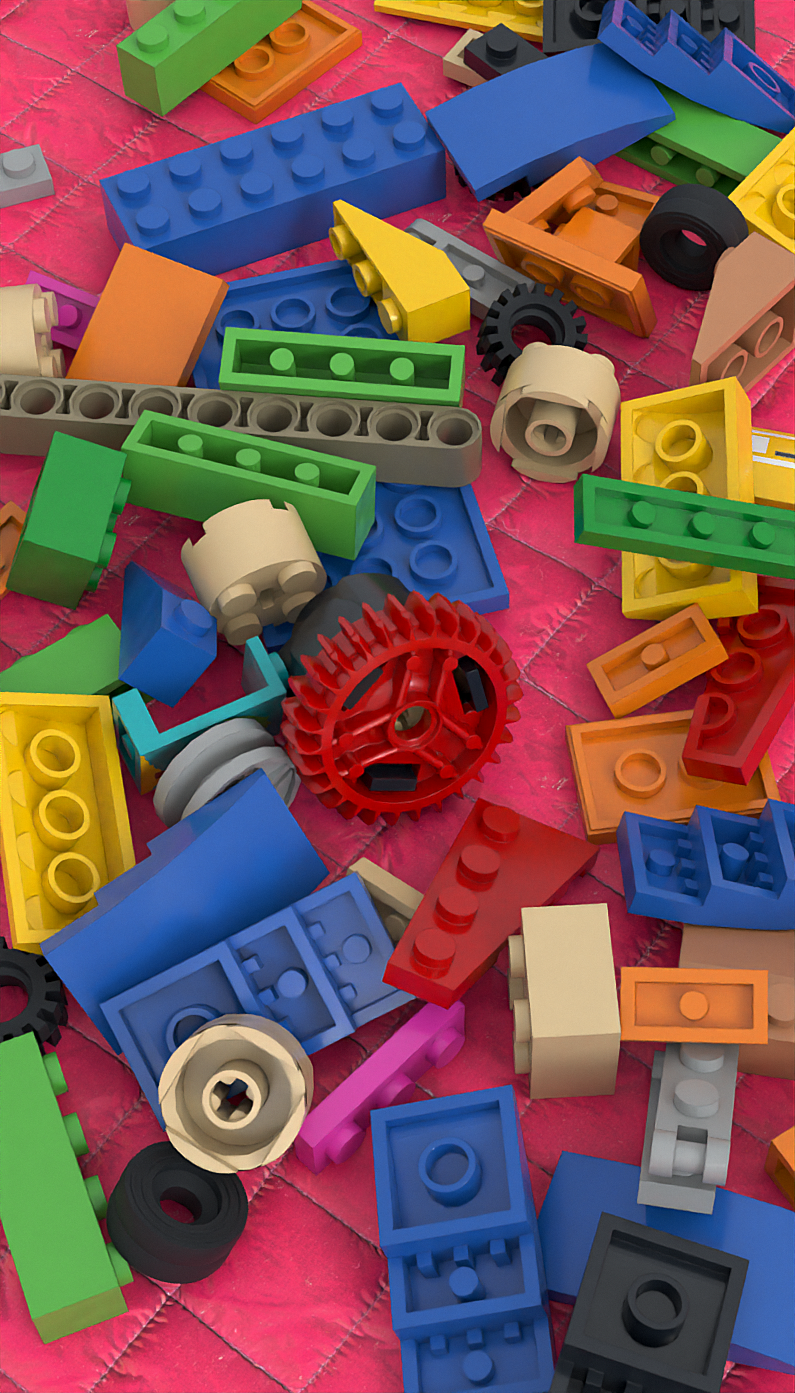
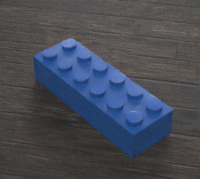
M400 82L160 161L127 170L123 173L101 179L99 182L107 226L120 252L124 243H128L216 276L329 238V228L334 227V201L342 200L382 220L446 198V157L444 146Z

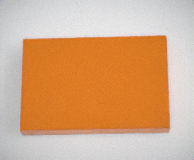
M302 0V8L199 89L257 125L363 45L362 31L314 2Z
M491 209L482 226L499 262L535 281V284H546L545 294L551 296L556 288L564 293L560 301L568 304L573 300L578 309L639 337L649 338L658 321L642 274L498 210Z
M124 243L65 378L186 387L230 285L218 277Z
M694 709L565 725V742L586 841L594 845L617 843L616 830L624 811L683 825H688L696 805L759 819L768 798L781 801L768 750L748 785L743 786L687 775L681 756Z

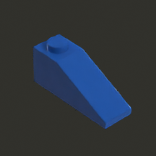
M131 560L126 566L124 574L118 679L173 708L217 657V618L210 615L185 590Z

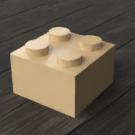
M607 903L521 908V935L508 936L509 968H507L509 1008L513 1010L514 1017L512 1044L515 1074L528 1073L530 1099L614 1095L621 1026Z

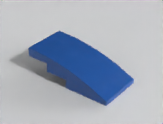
M609 0L603 7L597 39L646 75L694 102L737 120L789 134L795 127V87L726 27L712 42H709L672 9L657 25L629 0Z
M604 43L576 48L527 64L477 85L425 112L428 124L444 146L446 153L478 203L521 178H524L529 187H532L559 172L579 156L596 165L676 120L674 111L650 77Z
M262 768L146 843L152 853L151 856L94 892V896L99 904L98 906L39 944L46 960L117 1055L123 1051L100 1007L101 1003L310 895L330 874Z
M768 798L759 819L696 805L688 825L624 811L616 830L627 913L704 926L759 930L795 929V804Z
M355 871L101 1003L100 1007L164 1132L166 1131V1125L163 1120L158 1094L162 1072L178 1047L206 1023L226 1014L236 1013L261 1016L287 1029L301 1044L308 1056L354 1033L358 1027L417 997L382 982L387 962L396 945L358 871ZM236 1078L233 1083L227 1084L230 1091L226 1099L247 1090L248 1085Z
M512 1084L370 1110L380 1248L388 1259L392 1327L401 1345L404 1393H548L557 1364V1356L533 1192L516 1095Z
M562 1151L537 1219L550 1301L574 1305L603 1211L750 1260L727 1361L795 1375L794 1211L716 1187L712 1215L638 1204L637 1196L641 1167Z

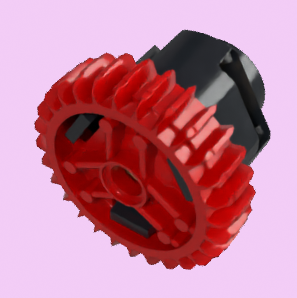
M359 573L343 577L336 586L320 592L304 606L296 618L291 638L278 652L287 669L290 686L286 689L287 698L281 702L283 712L288 719L281 723L280 728L287 741L284 748L297 770L296 773L306 788L310 789L312 794H315L327 809L335 808L346 820L352 819L357 815L360 820L369 826L374 824L380 815L387 824L394 826L401 812H406L410 819L415 822L419 821L423 807L431 805L436 812L442 813V800L451 794L464 800L462 787L467 782L474 779L484 783V777L480 770L486 762L501 763L500 756L495 751L496 746L514 741L512 734L505 725L521 719L520 712L514 705V702L521 700L524 694L516 681L521 672L516 662L511 658L513 653L509 649L510 647L483 615L473 612L461 600L451 603L446 597L437 592L427 601L419 592L415 590L410 592L398 578L381 573Z

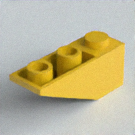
M342 200L333 202L334 227L329 228V239L333 251L339 260L346 259L352 267L354 279L361 294L364 297L371 296L376 303L380 320L388 334L396 333L401 341L436 343L470 329V288L444 251Z

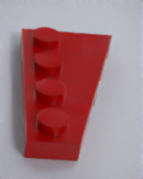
M757 576L758 613L718 619L716 627L719 633V640L729 659L705 672L707 677L704 694L697 697L681 756L687 775L747 786L795 702V580Z
M478 797L388 960L382 982L448 1010L497 962L499 953L508 945V936L521 935V908L554 906L566 894L569 884L576 877L580 876L583 878L594 867L601 847L516 813L508 807L497 805Z

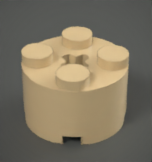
M37 283L0 287V374L52 378L66 377L62 349H53V342L51 340V326H58V307L53 291L42 292Z
M542 342L528 344L523 349L522 354L515 359L508 369L491 419L490 435L497 451L499 452L502 447L513 458L511 466L521 474L550 483L577 480L578 473L591 467L593 472L600 467L606 457L621 404V392L618 382L614 377L615 368L612 362L603 355L589 354L573 347L547 345Z
M270 499L251 500L229 507L213 515L202 524L205 535L194 546L190 538H188L182 547L181 560L197 598L210 615L217 618V632L224 634L227 642L231 645L246 644V640L257 635L259 636L263 631V626L271 623L274 624V627L286 621L295 623L297 616L304 606L313 597L322 592L327 580L326 572L296 508L289 503L284 502L285 510L274 509Z
M235 1013L223 1015L206 1023L196 1030L172 1054L160 1078L158 1087L159 1104L166 1125L165 1130L171 1143L193 1164L216 1173H237L238 1171L262 1167L275 1161L295 1140L309 1113L314 1090L313 1066L297 1039L287 1029L270 1019L252 1014ZM236 1078L248 1085L246 1095L249 1097V1099H243L238 1106L231 1104L226 1099L230 1091L227 1084L233 1083Z

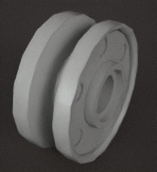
M235 718L215 725L192 740L171 761L158 781L153 803L156 815L170 828L260 768L263 769L288 808L295 799L301 779L296 773L297 770L290 761L287 752L280 747H275L274 737L264 726L255 719Z

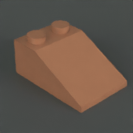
M754 231L736 248L729 247L720 256L714 269V281L692 356L689 387L736 376L743 390L747 393L795 348V254Z
M684 923L678 968L768 970V1045H739L737 1072L795 1081V929L759 930Z

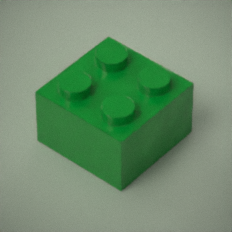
M58 431L54 432L35 483L5 588L76 610L84 590L95 593L102 571L107 568L117 536L116 533H113L117 516L122 514L132 482L130 479L121 477L127 457L126 453Z

